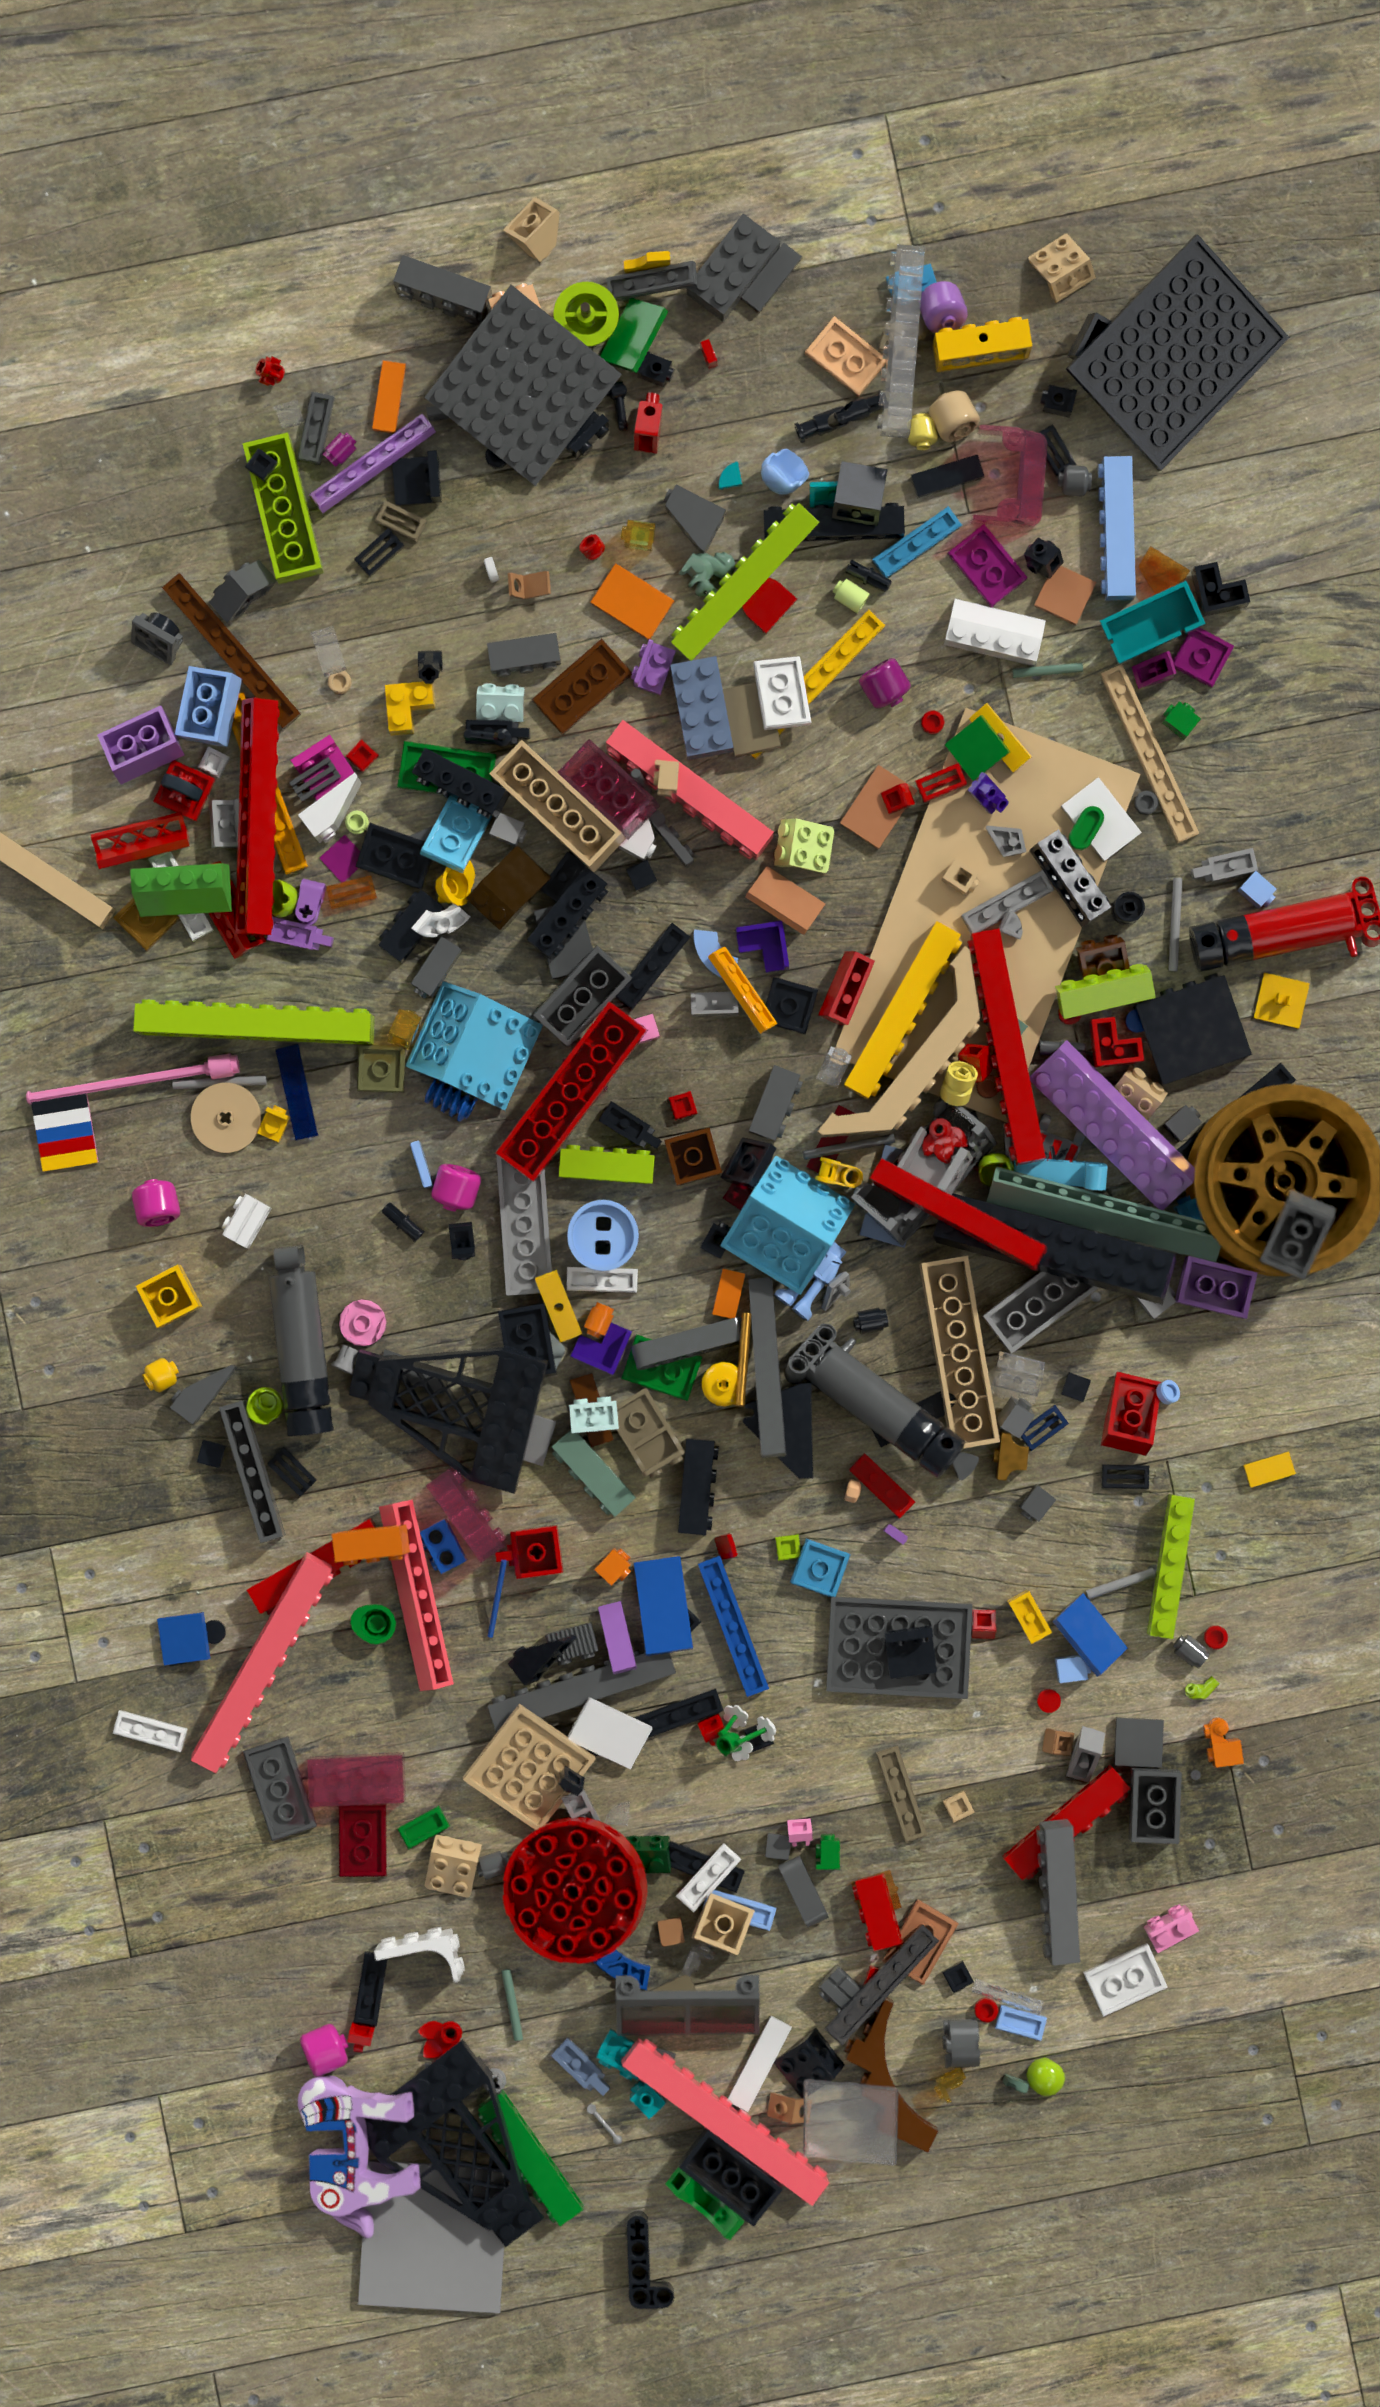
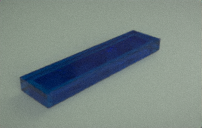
M299 1044L275 1049L295 1141L319 1136Z

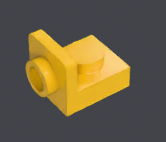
M274 1105L272 1109L266 1108V1114L257 1133L280 1143L291 1117L285 1115L287 1110Z

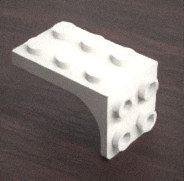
M441 1927L428 1929V1933L419 1935L418 1932L405 1934V1938L395 1940V1937L385 1938L381 1940V1943L377 1945L374 1951L376 1961L424 1950L436 1951L442 1954L449 1962L454 1983L460 1981L461 1975L465 1971L463 1958L458 1957L457 1954L458 1948H460L458 1934H453L452 1928L442 1930Z

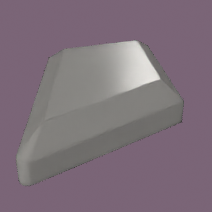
M986 826L987 832L1003 857L1026 853L1021 829Z
M846 1271L840 1273L828 1283L822 1300L821 1308L824 1311H827L841 1295L846 1297L850 1294V1275Z

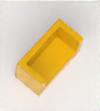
M1025 1590L1007 1600L1031 1644L1052 1633L1030 1591Z

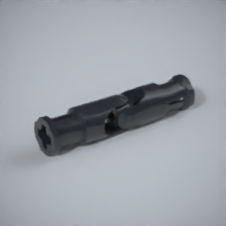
M878 390L877 394L867 398L860 397L845 406H838L812 416L811 420L801 424L798 422L794 423L795 430L800 442L804 443L805 439L815 435L822 436L846 426L850 421H860L881 409L888 410V404L882 390ZM834 413V418L838 424L828 425V418Z

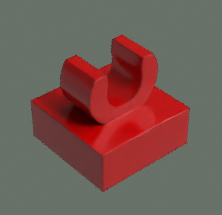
M719 1713L697 1723L705 1742H709L710 1745L714 1746V1739L719 1737L718 1732L725 1727Z
M352 2022L347 2042L354 2043L353 2052L363 2053L364 2046H371L375 2026Z

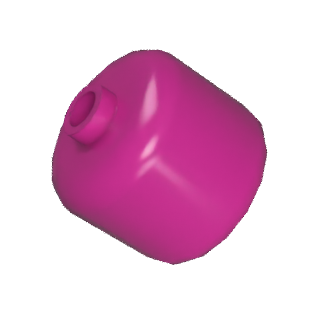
M442 1164L438 1168L431 1191L432 1198L449 1211L456 1212L457 1209H471L477 1197L481 1177L478 1173L465 1167Z
M151 1179L133 1190L132 1201L139 1225L144 1227L162 1226L175 1221L180 1216L179 1202L173 1183Z
M326 2024L300 2037V2044L314 2076L320 2077L346 2065L348 2058L345 2049L349 2046L344 2034L339 2036L334 2025Z

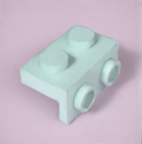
M487 683L478 686L476 694V720L523 722L525 688L515 684L501 687Z

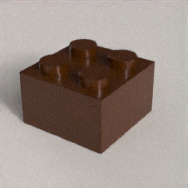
M710 1127L664 1140L677 1186L722 1174Z

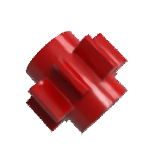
M266 356L265 359L263 358L257 363L255 372L257 376H260V383L274 386L275 383L281 382L285 370L283 366H280V359Z

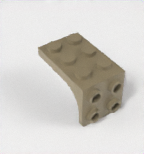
M647 1388L642 1389L617 1405L619 1425L617 1431L644 1477L649 1475L652 1479L663 1472L662 1466L667 1463L673 1466L683 1460L682 1454L685 1453V1450Z

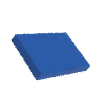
M1084 1593L1079 1595L1052 1621L1097 1677L1128 1649Z

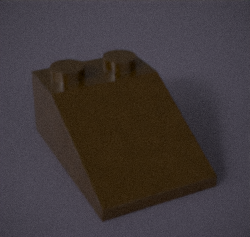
M517 845L475 887L466 899L495 927L503 930L510 925L552 877Z

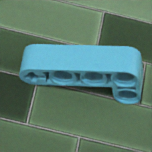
M1045 1159L1044 1161L1016 1166L1014 1160L1013 1170L1015 1172L1068 1186H1079L1090 1190H1106L1108 1166L1105 1163L1073 1161L1072 1163L1069 1162L1070 1160L1048 1159L1047 1161Z

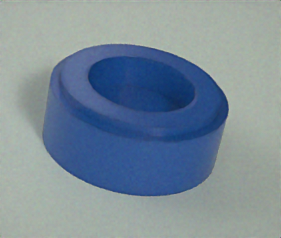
M1136 1009L1132 1010L1125 1018L1126 1027L1133 1033H1141L1143 1028Z

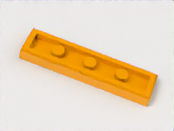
M724 946L711 953L708 958L759 1033L762 1034L777 1024L776 1020L727 948Z

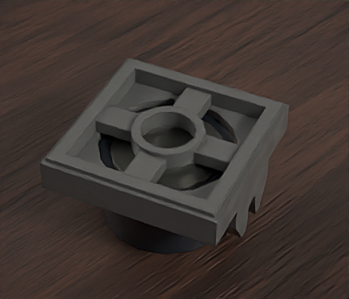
M153 612L149 616L142 613L140 616L136 615L132 620L131 643L169 665H172L176 658V652L183 642V635L179 634L180 630L172 620L160 613Z

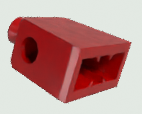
M647 393L645 401L639 402L634 431V451L657 454L663 405L659 403L660 396L656 393Z

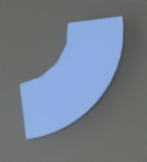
M694 930V944L699 958L713 974L722 978L708 958L711 953L721 948L717 932ZM733 957V959L737 963L738 958Z

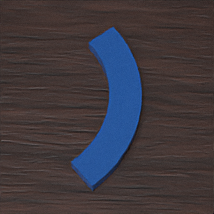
M570 1886L571 1892L578 1896L577 1886ZM617 1950L593 1961L602 1971L608 1973L616 1979V1976H632L639 1982L640 1989L647 1990L650 1965L633 1961Z

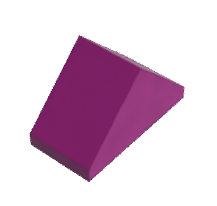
M1170 651L1132 666L1138 689L1171 680L1176 675Z

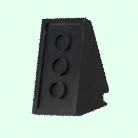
M799 1383L781 1390L786 1456L778 1458L799 1479H812L811 1383ZM755 1400L745 1404V1408L754 1410V1415L743 1418V1423L760 1439L758 1402Z

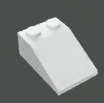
M355 773L298 814L319 843L322 841L327 843L336 836L335 832L339 829L362 784Z

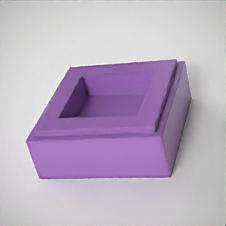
M890 1523L883 1529L884 1532L902 1545L908 1539V1536Z

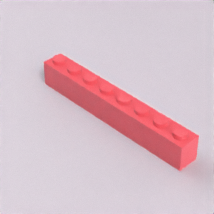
M413 1500L380 1506L379 1510L383 1527L407 1524L410 1553L402 1555L403 1559L391 1560L419 1689L420 1691H428L453 1685Z

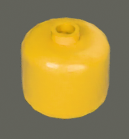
M719 1362L706 1370L702 1377L701 1387L704 1396L709 1402L723 1407L735 1404L738 1366L730 1362Z

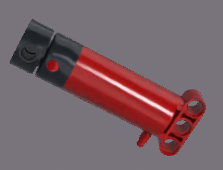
M1364 876L1358 877L1353 881L1350 891L1346 893L1218 920L1216 923L1209 922L1189 927V939L1192 955L1199 972L1222 968L1223 965L1231 966L1341 941H1346L1350 956L1356 957L1358 953L1354 938L1360 937L1362 943L1367 947H1375L1380 944V909L1371 880ZM1358 886L1364 887L1367 893L1360 894L1355 888ZM1368 908L1373 914L1366 916L1362 913L1361 909ZM1367 931H1376L1378 933V937H1370L1367 934Z

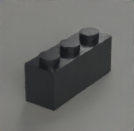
M420 890L419 893L414 892L407 901L409 906L404 912L400 910L393 919L395 924L390 930L385 929L378 939L381 941L378 944L379 947L401 964L404 963L424 937L412 929L414 924L426 910L432 913L445 910L440 903L423 890Z

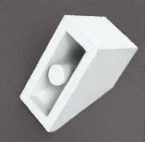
M640 805L624 835L626 839L621 843L619 849L642 861L646 857L651 858L657 846L654 845L655 837L646 808Z

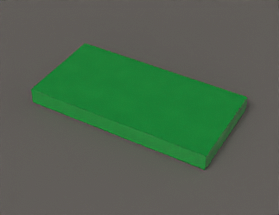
M407 741L403 743L397 788L439 794L436 792V787L429 785L427 788L416 782L417 778L412 773L425 748L493 782L490 772L495 768L496 754Z

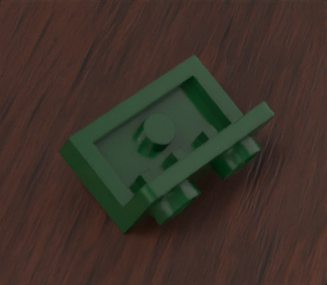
M669 1836L625 1837L638 1853L645 1874L670 1873Z

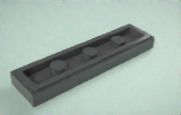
M688 261L607 277V290L610 291L616 301L697 286L696 263Z

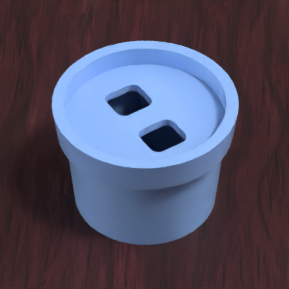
M597 1200L582 1206L572 1217L567 1233L568 1244L574 1257L584 1266L597 1271L613 1270L625 1264L635 1252L638 1243V1227L634 1217L624 1206L610 1200ZM610 1217L611 1230H596V1218ZM598 1240L610 1241V1254H596L595 1242Z

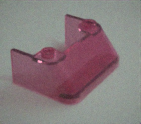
M980 425L977 434L1002 436V442L1006 449L1020 452L1017 499L1006 498L999 503L997 516L973 515L971 523L1015 527L1036 526L1042 518L1047 440L1045 436L1041 433L1018 427Z

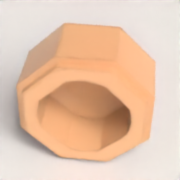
M849 1479L844 1499L845 1501L855 1503L861 1493V1483L858 1480Z

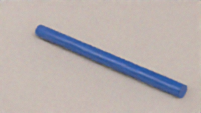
M501 1560L487 1635L489 1638H493L507 1564L506 1560Z

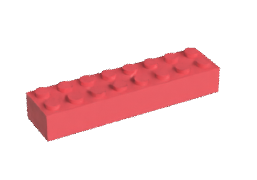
M624 720L621 721L606 741L608 755L618 763L620 760L626 763L627 770L630 772L634 769H639L650 787L654 790L658 789V786L654 785V772L659 771V768H655V760L679 762ZM679 762L677 793H672L671 797L665 798L673 804H676V802L680 803L687 815L692 818L695 816L700 818L701 824L709 831L713 832L715 829L720 833L721 840L730 846L735 844L739 847V853L745 858L757 860L773 839L774 832Z

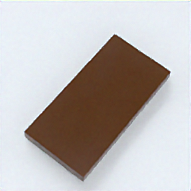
M601 638L538 693L532 701L555 728L564 735L632 675V672Z

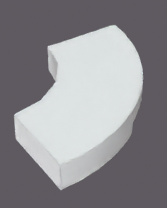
M452 904L441 912L432 913L426 910L412 929L425 937H437V935L446 932L449 934L455 931L470 916L459 906Z

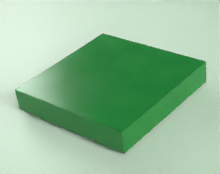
M980 715L944 744L972 781L978 779L981 772L985 773L1010 753V750L983 715Z

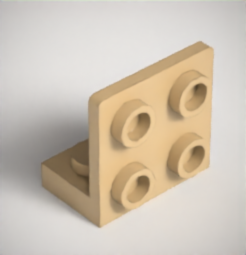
M1064 234L1028 257L1029 262L1047 281L1051 296L1056 302L1096 278L1090 258L1068 234Z

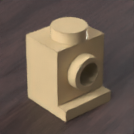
M655 760V768H659V771L654 772V785L658 786V796L671 797L672 793H677L679 762Z
M956 858L941 880L964 895L967 891L972 893L980 882L976 879L979 873ZM959 875L965 876L966 882L959 883L957 877Z

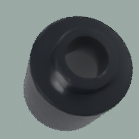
M879 1307L856 1312L857 1317H853L855 1331H860L861 1335L883 1331L884 1328L889 1327L886 1310L879 1309Z

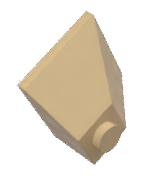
M534 197L503 231L525 253L541 262L549 256L551 250L556 246L560 213L557 209Z

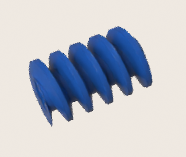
M434 1079L425 1095L424 1102L428 1104L433 1100L434 1108L442 1104L441 1112L444 1113L450 1109V1117L458 1113L457 1121L459 1122L465 1118L467 1119L474 1109L478 1098L470 1102V1094L467 1093L464 1097H461L462 1090L458 1089L454 1093L453 1086L449 1085L445 1088V1082L436 1083L437 1079Z

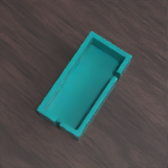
M1187 581L1177 584L1099 622L1107 640H1113L1114 642L1110 644V647L1118 665L1182 635L1180 631L1182 630L1187 634L1206 624Z

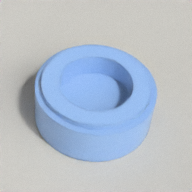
M1165 1380L1159 1383L1156 1388L1157 1397L1166 1405L1178 1401L1180 1397L1179 1387L1172 1380Z

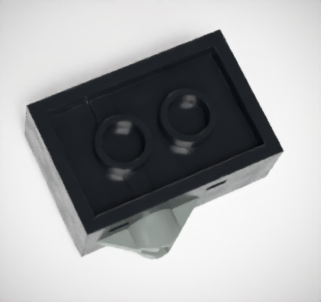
M545 1304L498 1311L503 1345L527 1351V1355L547 1360L548 1364L544 1377L558 1375L557 1367L565 1354V1348L550 1333Z

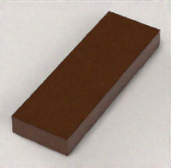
M592 1373L570 1380L576 1400L587 1399L588 1403H596L597 1398H600ZM611 1430L586 1432L591 1447L614 1440Z

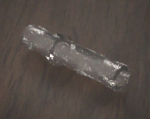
M978 1978L975 1979L971 1993L1013 2006L1015 2010L1022 2009L1038 2016L1041 2013L1044 2002L1026 1996L1024 1992L1011 1991Z

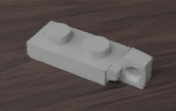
M1250 848L1207 858L1201 862L1202 867L1190 870L1192 880L1205 877L1206 882H1214L1258 871L1254 850Z

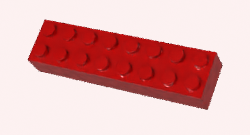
M608 1002L497 1150L496 1154L529 1179L536 1181L648 1030L612 1002Z

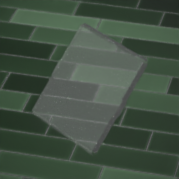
M804 2080L803 2155L852 2163L897 2164V2088L863 2085L854 2082Z

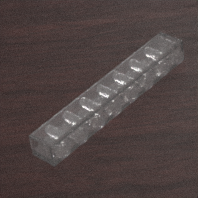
M897 244L896 250L891 251L890 266H894L893 275L889 274L888 289H892V297L887 298L886 312H890V321H885L884 335L888 336V345H883L882 359H886V368L881 369L880 382H885L884 391L879 393V405L883 406L882 415L878 414L877 429H881L880 436L908 438L910 435L925 256L924 246Z

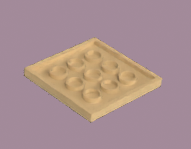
M519 1704L465 1773L463 1781L537 1830L545 1825L563 1802L562 1797L569 1794L558 1785L561 1770L567 1766L583 1776L596 1759L593 1754L573 1743L567 1736Z

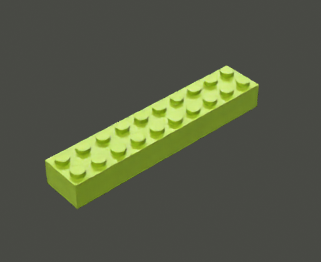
M142 999L141 1003H135L134 1032L139 1035L374 1045L375 1017L367 1009L354 1008L352 1013L346 1012L344 1008L331 1007L329 1012L323 1011L320 1007L307 1006L306 1010H299L297 1006L283 1005V1009H276L273 1005L260 1004L259 1008H253L250 1004L236 1003L235 1007H229L226 1003L213 1002L212 1006H206L203 1002L189 1001L188 1005H182L179 1001L165 1000V1004H159L156 1000Z

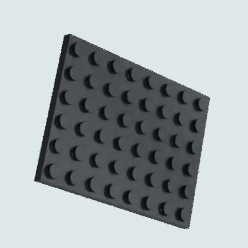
M1196 234L1076 357L1066 370L1158 471H1162L1290 337L1205 241Z

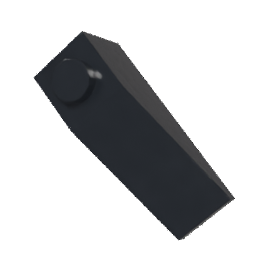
M570 1635L535 1644L527 1648L522 1646L513 1653L514 1657L508 1665L524 1686L539 1681L577 1637Z

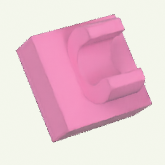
M811 1818L787 1820L789 1842H792L793 1847H797L796 1842L805 1841L806 1846H809L810 1841H813Z

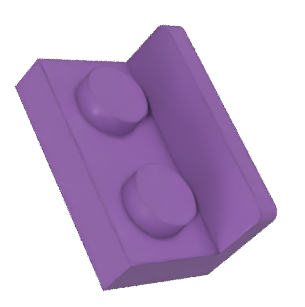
M650 639L647 645L643 644L639 653V657L642 658L640 666L635 665L631 679L634 680V687L660 696L676 650L656 644Z

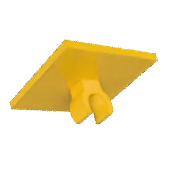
M1264 972L1253 1018L1299 1029L1310 983Z

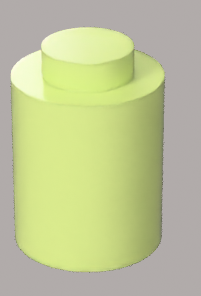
M848 579L844 582L840 580L833 590V593L836 594L834 599L857 614L870 595Z

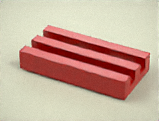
M959 763L915 781L923 803L967 786ZM954 770L957 771V774L924 788L922 786L925 782ZM960 779L961 781L928 796L925 793L954 780Z

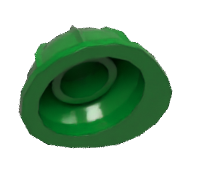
M371 1604L361 1606L351 1616L350 1624L352 1630L361 1639L370 1644L384 1643L395 1632L396 1620L394 1614L383 1605Z

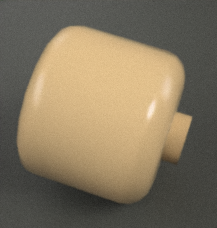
M960 390L951 391L939 396L930 406L928 412L929 417H932L939 436L945 442H955L965 438L978 427L980 417L967 393Z

